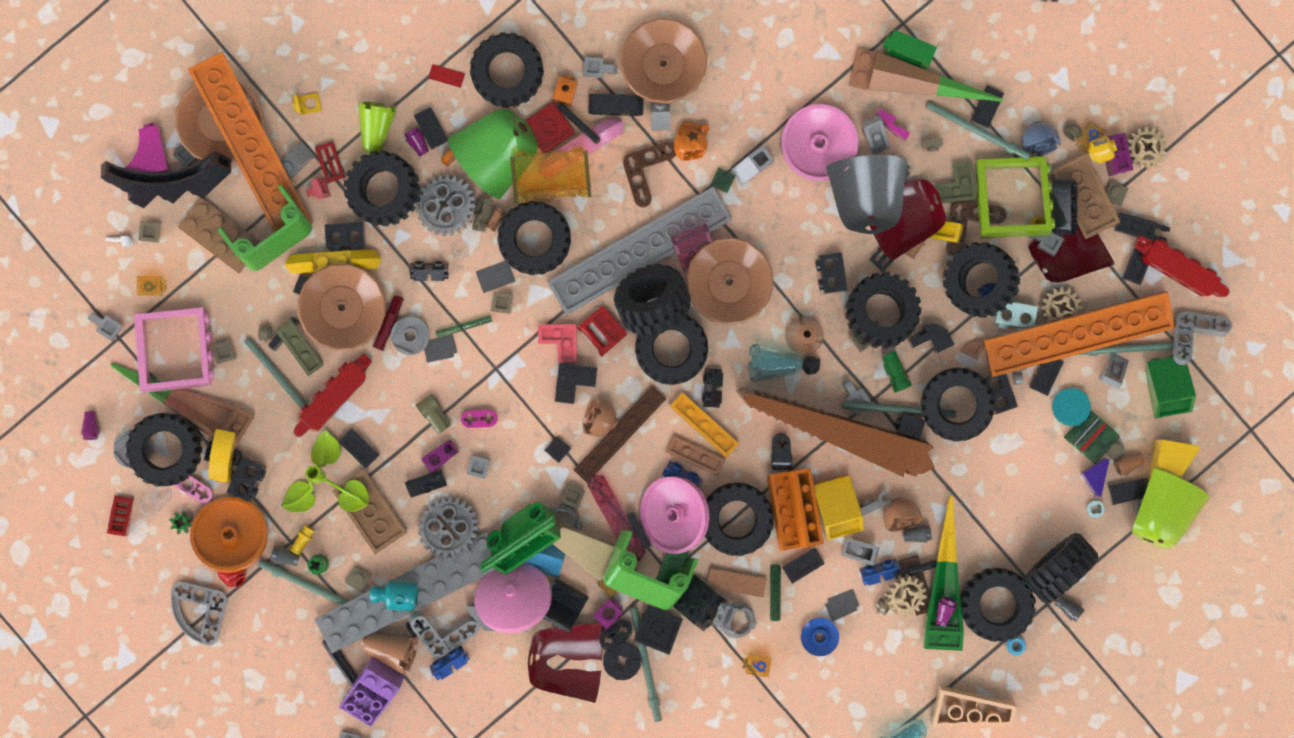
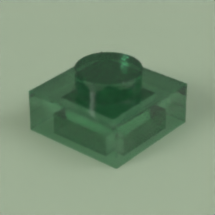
M718 168L710 186L727 194L736 176Z

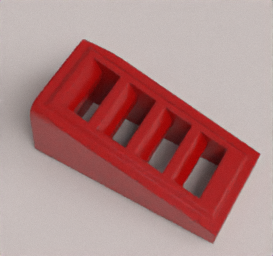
M114 495L107 534L128 536L134 498ZM118 502L128 503V507L119 506ZM117 509L125 510L127 512L126 514L117 513ZM116 517L125 518V521H115ZM114 526H123V530L115 529Z

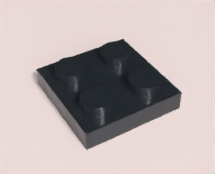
M646 605L633 641L670 655L683 618Z

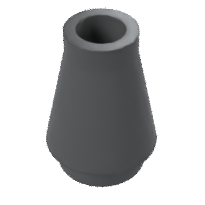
M922 524L903 531L905 542L928 543L929 540H932L930 525Z
M274 546L270 561H273L274 564L297 566L300 555L282 546Z
M1063 596L1055 604L1070 620L1077 622L1085 610L1081 607L1082 605Z

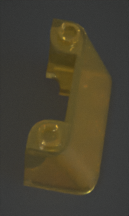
M583 146L572 147V150L533 154L517 151L514 152L513 156H510L514 204L524 203L528 198H530V201H534L535 199L576 197V194L582 196V198L591 197L588 150L583 149Z

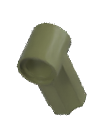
M432 394L416 404L425 419L427 418L437 434L451 426L450 421L441 411L439 403Z

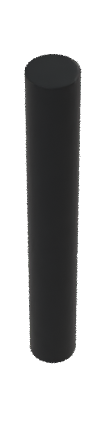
M562 102L557 105L556 108L595 144L600 142L601 138Z
M937 559L894 572V579L897 580L899 575L905 577L906 574L910 576L935 568Z

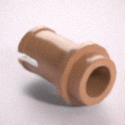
M497 206L492 210L493 213L486 223V227L494 232L506 213Z
M925 241L904 254L915 259L921 247L926 245Z

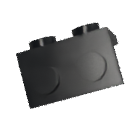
M693 575L688 588L673 607L695 626L705 631L713 623L720 603H725L727 600L710 588L699 577Z

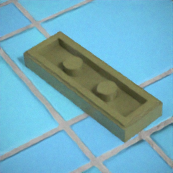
M291 319L275 329L307 376H310L324 366Z

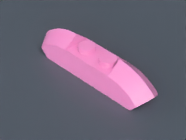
M611 117L591 128L601 138L598 144H595L583 133L539 162V173L550 179L623 133L622 121Z

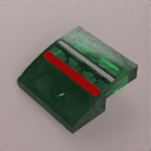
M1090 411L1088 419L1081 425L1073 426L1064 436V439L1095 465L1119 439L1120 435L1099 416Z

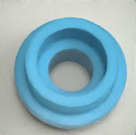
M1018 636L1014 640H1008L1006 647L1009 653L1020 655L1025 651L1026 643L1023 638ZM1014 642L1019 643L1017 649H1014L1012 646Z

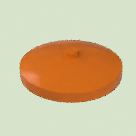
M223 497L205 505L195 516L190 530V542L197 558L206 567L223 573L238 572L250 567L260 558L268 541V527L261 511L251 502L238 497Z

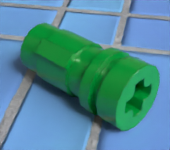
M894 351L882 356L885 363L883 366L887 376L889 375L891 378L890 383L893 384L894 393L911 387L912 384L907 379L908 374H905L897 352Z
M322 554L313 556L308 562V569L314 575L324 573L329 568V560ZM316 562L320 563L319 567L315 566Z

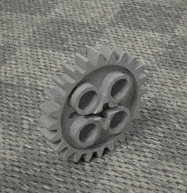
M447 174L445 179L442 175H439L438 181L433 177L432 184L425 182L427 188H421L423 195H418L421 201L415 202L420 207L415 210L418 214H421L418 220L423 221L422 226H428L427 230L429 232L434 230V234L437 236L440 231L443 237L446 236L447 232L453 236L454 230L460 234V227L467 229L465 223H472L469 217L476 216L472 210L477 209V206L472 203L476 202L477 199L471 197L475 192L469 190L471 186L468 183L465 184V180H459V177L456 175L451 178ZM447 188V194L441 197V191ZM462 198V204L456 207V201ZM436 204V210L434 212H430L431 206ZM451 214V221L445 223L446 216Z
M442 497L441 503L434 500L435 506L433 507L428 504L430 510H423L422 512L425 514V517H419L423 524L417 525L419 529H422L417 534L424 536L420 539V542L422 544L426 543L424 548L426 550L430 549V554L433 555L437 551L436 556L438 558L442 554H444L445 559H448L449 554L454 559L456 558V553L463 556L462 550L465 549L469 552L468 545L475 546L472 539L479 538L474 534L480 531L475 526L480 522L474 519L478 515L476 512L471 513L473 508L471 506L467 507L466 501L461 504L459 498L455 502L452 497H449L448 502H446L444 497ZM454 511L453 517L447 519L446 513ZM440 515L460 537L459 541L446 529L437 516ZM438 523L440 525L437 531H431L433 524ZM460 525H466L464 532H458ZM445 538H452L449 545H443Z

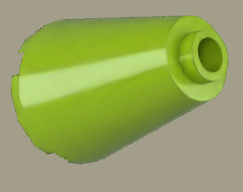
M359 102L362 149L366 150V154H370L372 151L381 152L397 107L390 105L387 108L384 103Z

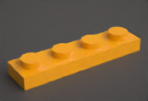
M683 392L669 406L724 457L727 458L739 445L736 440Z

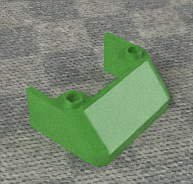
M282 183L278 185V188L289 202L282 208L280 213L281 219L286 225L254 247L246 238H240L234 242L223 226L218 228V232L233 252L252 271L262 269L311 233V222Z
M621 530L603 576L604 584L611 589L660 609H671L688 588L699 559L686 557L681 573L674 574L668 584L634 571L637 564L636 556L626 551L633 532Z

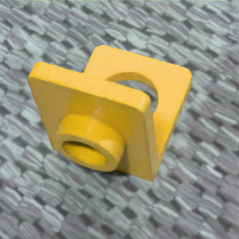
M318 93L303 96L294 94L295 100H292L294 111H297L299 115L322 111ZM309 98H313L316 101V106L313 109H308L305 106V102Z

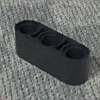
M588 95V114L643 116L644 98L638 95Z
M1055 179L1053 182V218L1055 219L1053 231L1055 234L1075 235L1077 232L1076 180Z

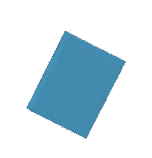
M551 544L524 563L538 568L544 574L559 578L566 554Z

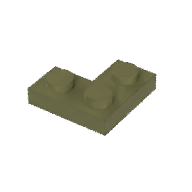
M972 161L953 163L954 183L936 184L942 204L976 200Z

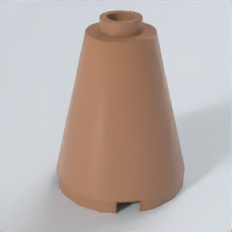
M799 317L788 325L785 337L792 351L797 354L808 355L820 348L824 339V333L821 325L815 319ZM804 331H808L810 333L809 338L804 337Z
M371 633L365 636L362 641L364 652L404 675L406 674L405 670L409 671L414 662L417 652L413 650L414 645L418 646L417 638L412 636Z

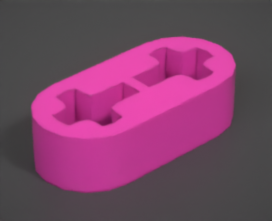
M492 410L466 411L461 416V422L467 428L492 427L498 421L497 414ZM487 413H490L491 416H494V420L491 421V424H488L487 421H481V417H486ZM468 414H471L472 417H478V421H472V425H468V422L464 419L468 417Z

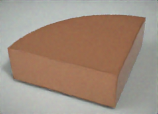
M969 342L962 347L960 352L978 360L984 348V342Z

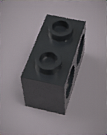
M359 222L325 225L326 248L331 249V252L343 251L342 248H350V251L362 250V247H366L365 224ZM353 232H359L360 239L357 242H352L350 239ZM335 233L341 235V240L338 243L331 241V237Z
M842 252L819 255L818 260H815L816 271H820L821 279H818L819 290H823V295L847 291ZM825 260H833L834 268L827 269L824 266ZM829 278L836 279V288L828 287L827 280Z
M1007 374L985 377L989 385L992 379L999 381V388L996 390L992 389L995 397L994 415L1018 407ZM999 397H1003L1006 401L1003 408L998 407L996 404Z
M242 457L227 493L247 502L255 499L259 491L256 487L259 481L262 482L267 471L264 470L266 466ZM249 466L256 468V474L253 477L247 473ZM243 483L249 487L246 494H242L239 489Z

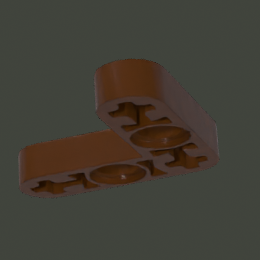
M666 142L630 153L624 157L623 166L634 201L638 207L646 208L652 200L643 168L672 160L676 156L675 151L671 152V156L667 154L661 155L663 159L658 160V153L655 149L659 148L660 152H663L665 147L668 146L669 149L673 148L674 150L673 143ZM647 152L655 154L656 158L653 162L645 160L644 156ZM632 157L633 160H637L635 169L640 168L641 172H634L629 175L628 172H632V168L626 163ZM634 176L642 177L643 183L640 186L633 185L632 178ZM646 187V190H642L643 195L649 198L646 200V204L638 202L637 199L640 198L639 191L635 193L634 190Z
M957 202L951 208L949 222L964 225L961 235L962 241L957 244L960 250L957 252H961V247L965 245L968 221L979 222V218H976L973 213L974 209L978 208L977 203ZM959 205L965 210V213H961L960 219H964V222L953 221V218H958V212L955 209ZM988 205V208L991 209L989 213H996L997 210H1000V214H1003V217H1000L999 220H996L995 216H989V222L992 224L1004 222L1007 217L1006 210L1000 206ZM947 242L946 251L951 257H954L952 255L953 250L950 249V246H954V243Z

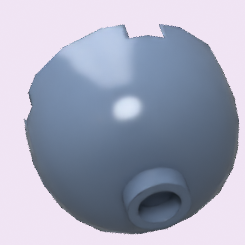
M1040 121L1031 123L1023 132L1021 138L1023 150L1029 153H1037V156L1049 154L1057 149V144L1061 145L1057 130L1052 125L1041 123Z

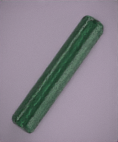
M772 564L770 566L771 621L781 620V565Z

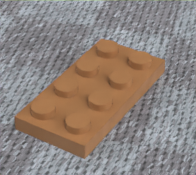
M1087 153L1052 170L1056 179L1076 180L1077 223L1085 239L1121 223Z
M200 198L178 228L240 274L246 265L233 252L218 232V228L223 226L234 242L240 238H246L254 247L261 242L205 199Z
M364 469L349 480H357L364 484L369 493V503L366 507L355 512H347V514L374 554H377L404 536L407 531ZM349 480L341 484L340 487L345 488V485ZM335 488L333 493L337 499L342 491Z

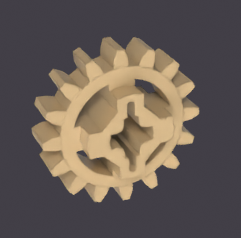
M1144 127L1143 132L1140 128L1137 129V135L1132 133L1130 135L1132 140H1127V143L1130 145L1128 147L1131 153L1130 156L1134 159L1132 164L1138 162V168L1145 164L1146 169H1149L1151 164L1153 167L1158 166L1157 161L1160 163L1164 161L1161 156L1168 154L1164 151V149L1168 148V145L1163 144L1166 138L1161 139L1162 132L1160 131L1156 134L1155 128L1149 131L1148 127ZM1148 135L1151 136V138L1144 139L1141 136ZM1157 142L1159 145V151L1156 149ZM1149 144V150L1147 152L1144 151V145ZM1135 145L1137 146L1138 150L1137 154L1135 152ZM1149 156L1152 160H1143L1142 158Z
M1063 287L1059 288V292L1054 288L1052 289L1053 294L1046 293L1048 299H1042L1045 306L1040 307L1041 310H1045L1042 317H1048L1046 322L1061 319L1064 315L1072 316L1079 314L1078 310L1083 309V307L1078 306V303L1082 300H1076L1077 293L1070 294V288L1064 292ZM1062 295L1059 301L1052 300L1054 297ZM1070 299L1073 302L1074 308L1069 303ZM1063 303V307L1068 311H1061L1060 313V308H1058L1056 305H1061ZM1049 308H1052L1054 316L1051 315Z
M908 574L905 575V578L899 575L898 581L892 579L893 585H887L889 592H885V595L888 597L885 599V602L889 605V609L894 611L896 615L901 613L903 616H906L907 612L913 615V610L919 612L918 606L924 605L922 599L927 598L924 594L927 590L923 586V582L914 575L910 577Z

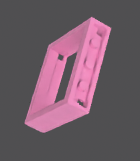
M200 307L134 314L140 391L147 393L212 386L215 374L214 369H211L210 362L213 361V352L209 350V343L212 342L211 332L207 329V324L210 323L209 312ZM198 315L203 378L150 383L145 321Z

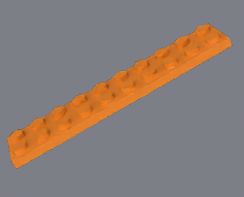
M223 51L188 68L192 79L274 233L286 225L281 219L280 213L282 208L289 203L278 188L280 183L284 185L312 224L313 222Z
M1162 291L985 338L983 342L990 376L995 377L1175 329L1169 293Z

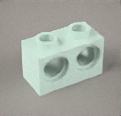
M1015 302L1011 305L1008 303L1005 307L1011 314L1008 321L1004 320L1001 317V311H998L994 318V323L998 324V328L1009 329L1011 326L1019 330L1035 325L1038 307ZM1023 313L1029 316L1027 324H1023L1020 320V316Z

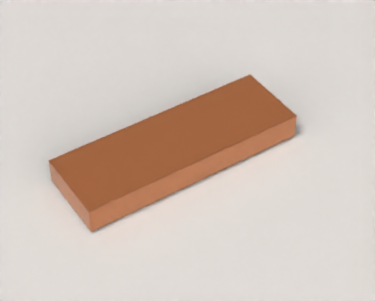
M673 435L666 450V453L715 476L719 475L726 460Z
M710 568L707 585L713 589L764 597L767 578Z

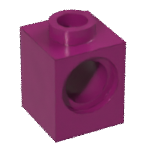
M609 598L593 614V617L608 629L623 613L621 610L623 606L616 599L612 601ZM612 607L615 610L614 616L606 617L604 609Z

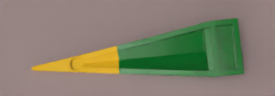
M950 494L924 624L923 648L962 651L964 628L957 564L953 496ZM942 596L950 597L957 601V608L946 627L936 624L938 603Z

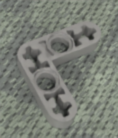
M1192 312L1179 313L1175 319L1174 361L1179 365H1186L1190 362L1193 355V333L1226 336L1232 328L1231 321L1221 316ZM1182 319H1185L1187 324H1183ZM1198 321H1206L1208 323V327H1201ZM1220 324H1223V327H1225L1224 330L1221 329V326H1219ZM1179 335H1186L1189 341H1180ZM1182 348H1185V349H1184V356H1186L1185 358H1182V355H1180V353H1181V351H1182Z
M414 612L409 617L411 628L431 655L436 658L443 657L479 631V624L473 617L464 618L440 635L422 612ZM417 619L421 621L423 625L422 628H420L419 624L415 622ZM431 631L433 635L430 638H424V633ZM452 634H459L458 639L454 641L449 640V637ZM435 641H436V644H437L439 647H441L440 650L435 649L434 644H433Z

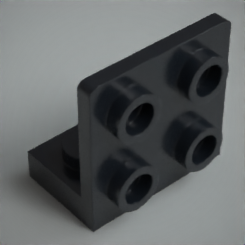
M555 578L551 585V605L543 619L562 630L570 632L589 596Z

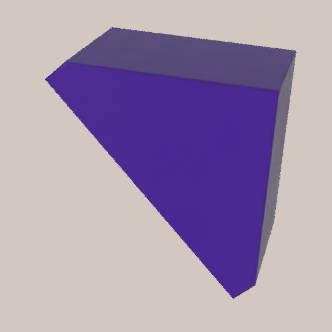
M1101 459L1080 473L1094 496L1102 497L1110 459Z

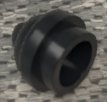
M814 356L805 357L803 362H801L802 370L807 375L816 374L820 370L821 359Z

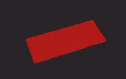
M432 64L428 79L461 88L465 73Z

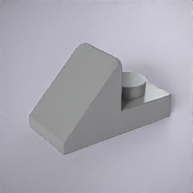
M880 115L862 123L863 127L861 129L872 155L890 148Z
M301 142L286 153L287 156L281 160V163L291 180L315 155Z
M1111 353L1099 380L1119 389L1129 361Z
M846 537L841 556L874 566L880 548Z

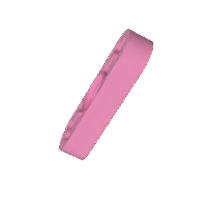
M192 475L189 476V479L193 481V487L190 490L183 487L184 481L174 485L200 503H208L214 496L213 490ZM198 484L200 485L199 490L208 491V498H203L202 500L200 493L195 492V495L192 494Z

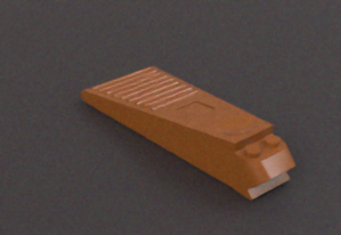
M741 387L737 390L738 396L750 408L764 412L767 416L771 415L776 420L790 424L793 428H799L803 433L807 432L812 437L816 436L820 441L829 442L899 476L904 477L906 472V474L917 477V474H924L935 468L928 454V451L934 447L927 441L836 415L824 409H817L814 406L810 407L805 403L800 404L795 400L783 399L778 395L773 396L768 392L763 393L758 389L753 390L750 387Z

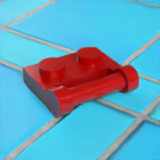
M603 305L577 327L599 350L598 353L601 357L628 335ZM591 323L608 340L609 343L606 346L588 327Z

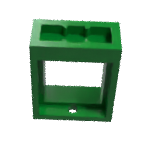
M894 30L892 34L888 33L882 46L885 48V54L925 70L931 64L937 49L934 45Z

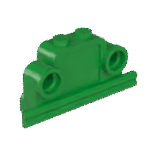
M536 502L533 505H527L505 520L501 526V531H493L487 539L486 545L491 550V556L480 563L481 571L484 573L492 567L506 575L559 540L561 534L560 530L557 529L555 512L547 508L543 503Z

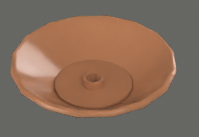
M658 18L644 22L630 32L621 49L620 67L624 81L635 94L649 102L669 104L685 99L698 89L706 75L708 57L703 41L691 27L678 20ZM666 62L667 66L662 67L660 66V63Z
M239 82L263 127V113L257 97L246 85ZM194 83L182 94L175 109V129L180 143L197 159L203 160L214 151H217L230 158L231 163L235 162L236 159Z
M734 237L715 239L701 247L690 261L686 275V285L695 309L708 320L723 325L745 323L759 315L769 302L774 286L772 267L764 253L751 242ZM729 278L733 280V284L730 286L726 284V280Z
M331 264L315 271L304 283L298 298V318L305 333L318 345L333 351H352L369 343L380 331L386 315L385 296L378 281L365 269L351 264ZM339 304L345 305V309L343 311L338 310Z

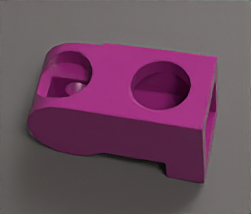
M450 439L421 458V461L429 472L433 473L459 453V450Z

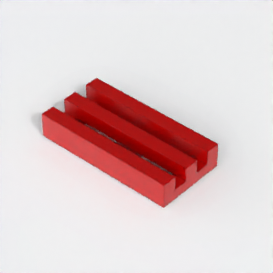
M334 142L315 147L327 184L346 178ZM327 147H331L340 173L338 176L336 175ZM321 149H324V152H325V155H326V158H327V161H328V164H329V167H330V170H331V173H332V176H333L332 178H329V175H328V172H327V169H326V166H325V163H324V160H323V157H322V154H321V151H320Z

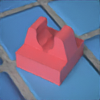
M325 178L310 181L312 187L306 189L308 197L316 196V199H325L331 196Z

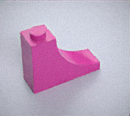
M154 123L143 125L142 129H138L139 145L137 152L125 168L142 172L170 171L161 127L154 125Z

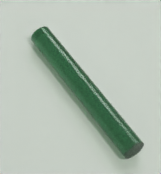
M487 315L435 332L437 338H442L493 321L491 315Z

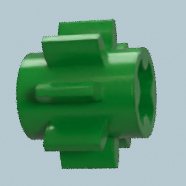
M183 511L181 515L178 512H174L175 518L169 519V521L173 522V526L170 529H177V534H180L182 530L185 533H189L187 528L191 527L190 519L193 516H185L186 511ZM183 518V522L186 523L180 527V524L177 522Z

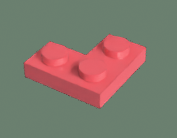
M577 324L538 325V344H557L558 363H577Z

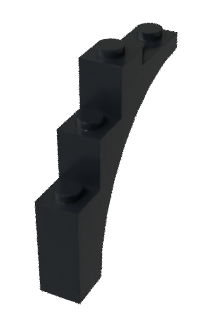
M214 151L207 158L194 165L167 172L134 171L119 167L108 161L101 165V179L127 192L128 200L143 209L157 195L173 204L186 191L203 199L231 173V159L217 151Z

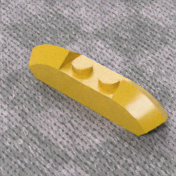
M377 250L305 253L289 255L284 265L290 274L315 273V271L331 264H351L365 270L378 269L382 258Z

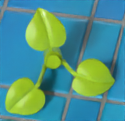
M324 430L312 447L311 460L315 465L309 466L305 472L309 484L304 481L293 483L286 492L281 504L282 508L295 513L308 511L316 501L315 495L311 493L314 491L313 482L320 484L323 481L342 491L338 497V503L343 510L355 512L368 505L369 493L364 484L357 480H349L345 488H342L328 480L325 471L321 469L326 466V463L334 464L341 455L339 442L328 431Z

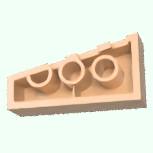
M939 685L931 724L932 727L966 725L1011 726L1014 722L1017 706L1013 701Z

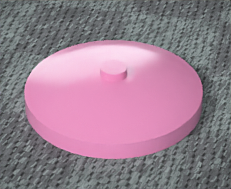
M814 104L800 109L788 120L782 133L781 149L786 163L796 174L811 181H827L829 176L826 166L838 160L856 157L858 135L853 122L844 112L830 105Z
M670 476L655 481L645 491L641 500L640 522L648 540L663 552L679 554L694 549L705 537L709 525V509L703 493L693 482L683 477Z
M523 563L506 575L495 569L489 572L479 583L474 598L475 608L482 622L489 628L502 633H517L533 627L543 619L551 605L552 591L546 576L532 565Z

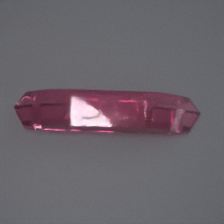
M592 475L587 486L615 537L618 540L621 530L633 532L626 551L633 553L637 561H641L646 551L604 475Z

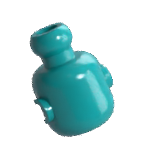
M392 579L386 583V587L373 585L370 588V601L372 603L385 601L387 610L402 612L412 611L416 608L418 587L413 580Z

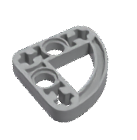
M185 581L177 582L173 586L171 593V607L177 624L187 636L196 642L204 645L215 644L219 639L228 603L227 594L221 590ZM184 585L185 590H191V587H194L191 592V598H188L189 593L179 595L180 592L177 591V588ZM198 589H202L205 592L203 600H198L195 597V592ZM219 594H221V598L224 599V601L220 602L218 608H222V611L218 609H211V606L216 607L217 601L214 600V597L218 596ZM180 599L207 606L201 633L192 628L185 619ZM212 612L219 615L217 623H212L209 620V615ZM206 626H217V630H212V636H214V639H211L210 642H208L207 637H205V634H208L210 632V628H206Z

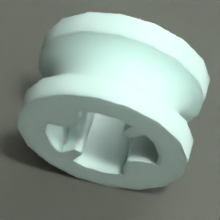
M1092 501L1087 505L1086 511L1090 517L1098 518L1103 515L1105 507L1100 501ZM1098 504L1100 506V508H1098L1100 509V513L1092 514L1091 510L1093 509H1090L1091 506H1096Z

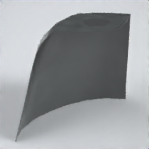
M864 155L838 160L826 166L840 219L848 230L871 235L888 230L898 223L903 205L907 159L892 155ZM874 216L875 219L868 220V217ZM869 225L878 226V228L875 230L866 229V227Z

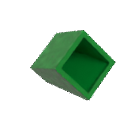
M1173 355L1165 359L1154 358L1148 361L1145 372L1154 418L1192 412L1196 393L1188 365L1177 364L1173 359Z

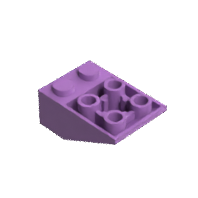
M372 656L340 703L339 708L371 727L400 690L405 676Z

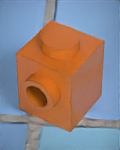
M564 75L563 78L558 77L553 96L554 102H562L565 105L572 106L578 85L577 81H574V77Z

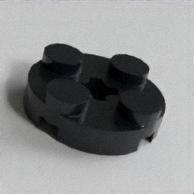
M622 642L614 649L606 650L603 656V666L606 673L614 679L628 680L634 677L640 669L641 656L634 645ZM619 656L627 658L625 666H622V664H617Z

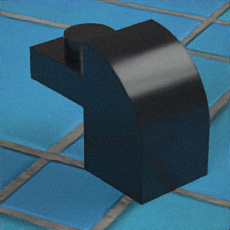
M938 324L922 326L925 334L918 332L912 335V340L909 341L911 348L929 341L935 354L955 345L949 332Z

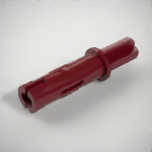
M398 295L393 297L372 347L384 351L395 321L400 317L398 313L404 301L403 297Z

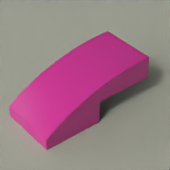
M879 109L876 115H880L883 125L892 134L906 141L910 132L894 125L896 117Z

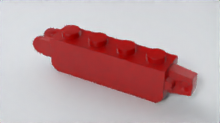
M1139 236L1133 246L1143 254L1142 260L1144 263L1201 297L1212 294L1216 297H1226L1229 295V288L1220 282L1221 278L1217 276L1215 270L1211 268L1205 269L1200 266L1201 262L1194 258L1188 259L1184 256L1185 253L1177 248L1173 250L1168 247L1169 243L1162 239L1150 240Z
M363 354L354 362L350 361L349 364L345 362L338 369L340 373L335 378L332 376L325 383L327 387L322 392L320 390L317 391L312 397L314 401L309 406L305 404L298 412L300 414L298 418L300 422L293 430L294 435L302 437L309 429L312 432H318L365 382V371L372 363V360Z

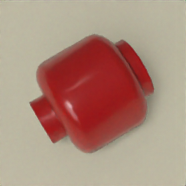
M246 570L232 573L218 572V577L227 587L237 588L245 582Z

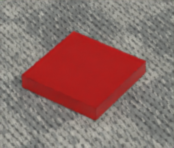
M551 102L526 120L536 138L538 147L544 155L575 134V131L563 114L556 108L557 106L554 102Z

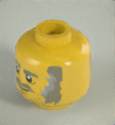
M1107 136L1090 141V146L1087 147L1092 162L1096 161L1098 164L1114 159V151H1117L1114 139L1110 141Z

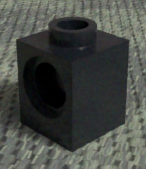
M901 414V417H897L894 428H897V433L920 439L925 420Z

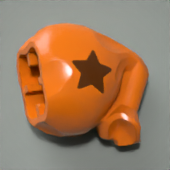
M684 121L679 126L674 139V151L681 161L700 159L705 155L708 148V141L706 139L707 132L709 131L708 124L698 125Z

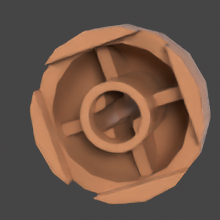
M595 397L596 400L593 399L585 412L584 418L588 419L586 424L583 423V432L599 437L608 434L611 429H614L618 419L616 418L614 407L608 401Z
M902 497L893 499L892 503L886 507L883 515L886 530L889 529V532L909 529L908 525L913 523L916 526L923 521L917 504Z

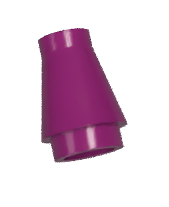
M418 127L404 134L406 137L405 141L414 149L419 157L429 152L422 131H419Z
M84 412L81 429L83 440H97L100 431L96 412Z
M942 596L938 603L936 624L944 627L947 626L948 621L957 608L956 600Z

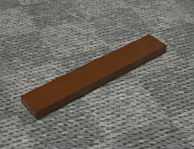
M651 387L617 423L616 427L582 460L574 471L588 483L666 399L656 389Z

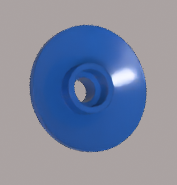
M814 618L804 625L801 631V642L808 653L814 656H826L836 649L839 643V632L835 624L830 620ZM822 633L823 639L817 640L816 635Z

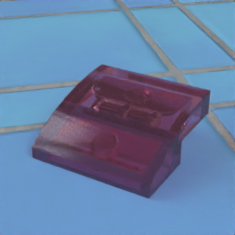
M707 224L671 237L682 270L688 269L690 261L701 247L713 241Z

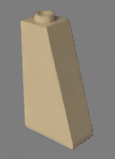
M556 522L561 538L554 542L553 545L597 580L601 581L616 544Z

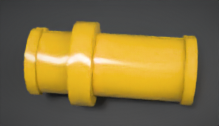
M304 525L302 531L299 530L297 533L298 537L290 547V550L300 555L308 541L312 540L311 536L315 533V530L308 525Z

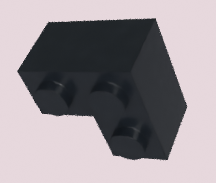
M559 363L555 402L574 404L577 385L596 388L598 368Z

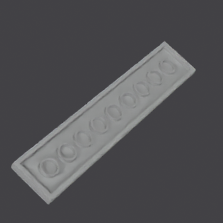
M711 187L549 280L548 284L565 314L568 315L617 287L623 278L625 279L630 272L633 273L637 268H644L646 265L651 264L653 266L730 222L732 218L715 188Z
M488 532L478 536V539H472L475 546L468 545L470 551L462 550L463 556L456 553V558L454 559L449 554L448 559H445L444 554H442L440 558L436 557L395 578L416 582L418 587L417 605L412 611L399 612L397 610H387L385 601L378 603L370 601L369 591L315 618L331 653L495 570L491 567L484 573L481 571L480 563L491 556V550L486 545L489 537Z

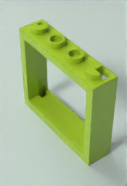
M1029 157L1028 160L1024 158L977 159L975 172L980 238L1050 236L1052 229L1055 228V219L1051 218L1053 199H1050L1049 193L1052 192V183L1048 181L1050 163H1047L1046 157ZM1040 167L1044 224L990 226L986 169Z

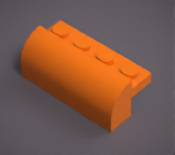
M811 468L767 475L779 551L824 544Z

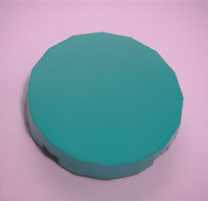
M1068 388L1055 396L1052 410L1059 423L1071 427L1078 426L1088 419L1091 403L1083 391L1076 388Z

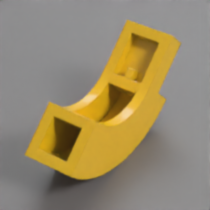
M216 429L209 461V479H214L220 483L231 482L233 477L231 467L232 456L236 443L234 432Z

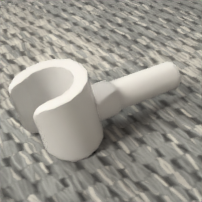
M106 236L105 238L106 241L121 242L122 247L133 246L132 237Z

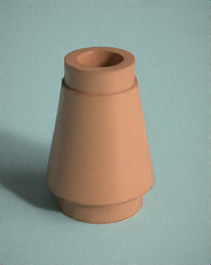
M1141 453L1120 457L1114 462V466L1120 476H1126L1144 464V458Z

